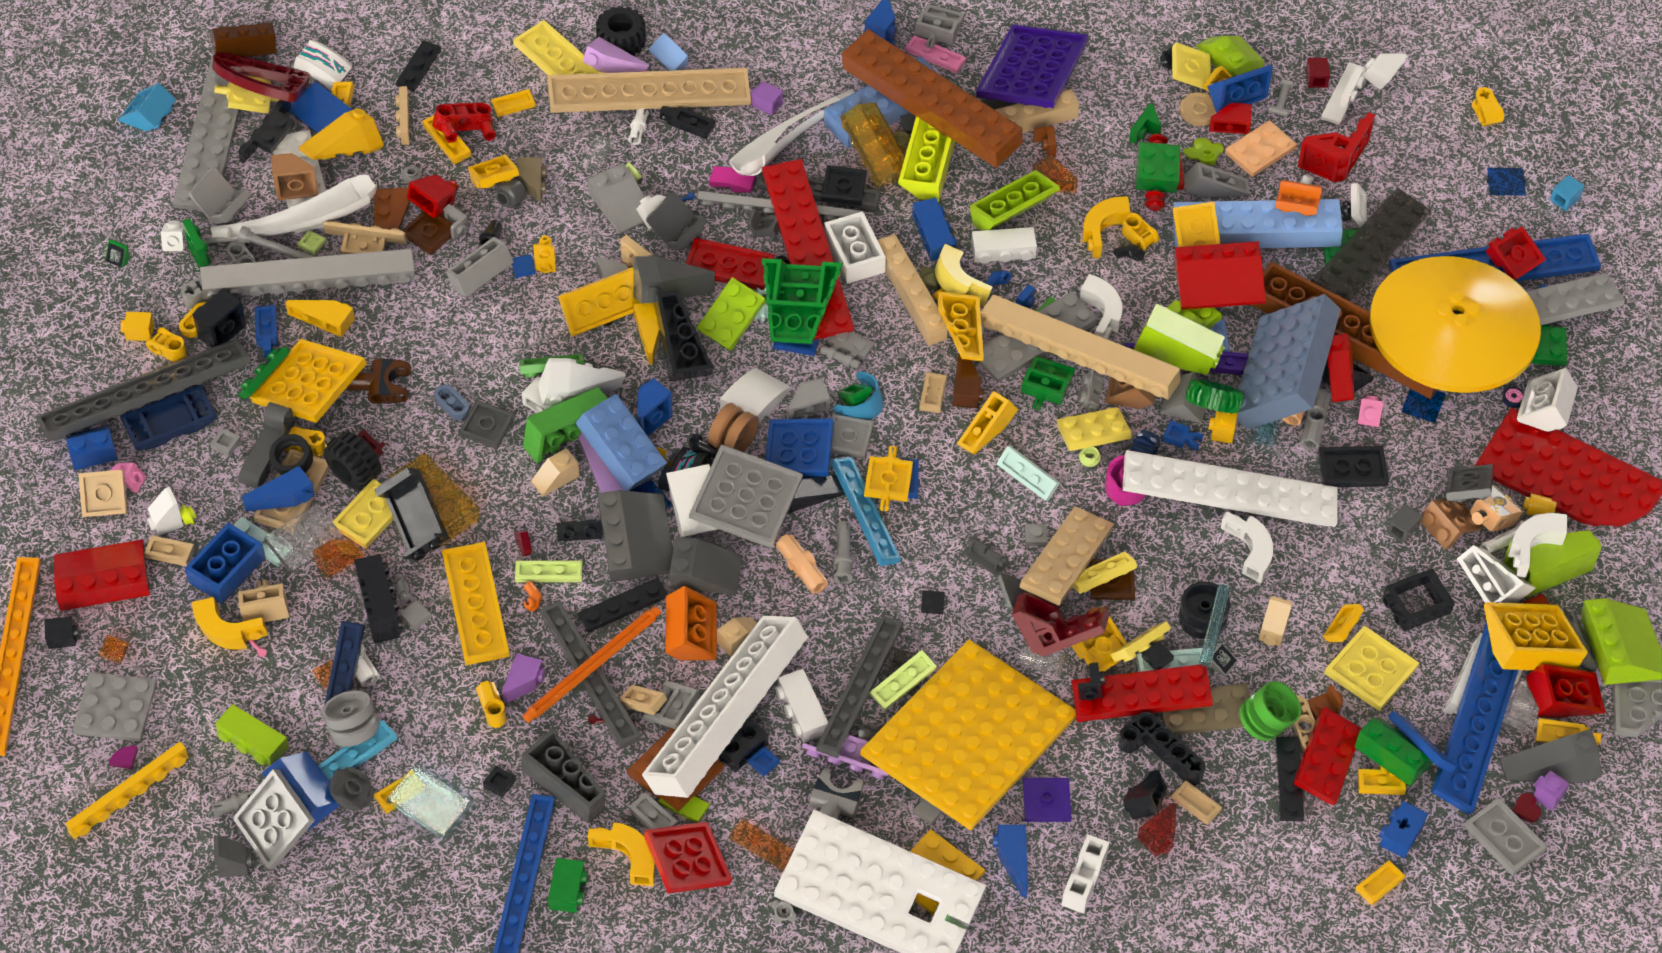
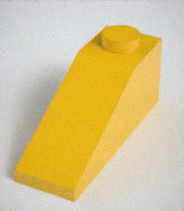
M287 300L285 303L288 315L341 338L355 320L353 308L346 303H340L335 300Z
M654 303L633 304L634 318L648 363L651 365L654 363L661 337Z
M993 391L957 444L975 455L1008 426L1019 409L1008 399Z

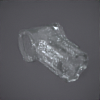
M1024 645L1020 652L1018 664L1039 670L1043 676L1049 675L1053 679H1058L1065 664L1066 656L1061 651L1041 656L1033 653L1028 645Z

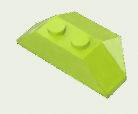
M1214 36L1196 44L1200 51L1210 54V62L1216 68L1223 66L1233 77L1264 66V60L1241 36Z

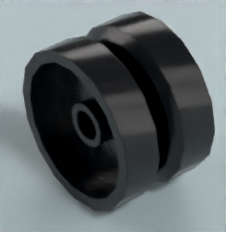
M1209 581L1191 584L1184 591L1181 598L1178 614L1179 624L1192 637L1198 639L1216 637L1224 631L1231 606L1230 597L1226 590L1218 584Z

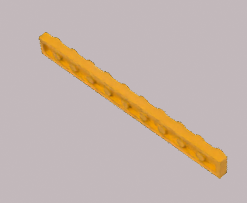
M17 557L0 646V756H6L41 566L40 558Z

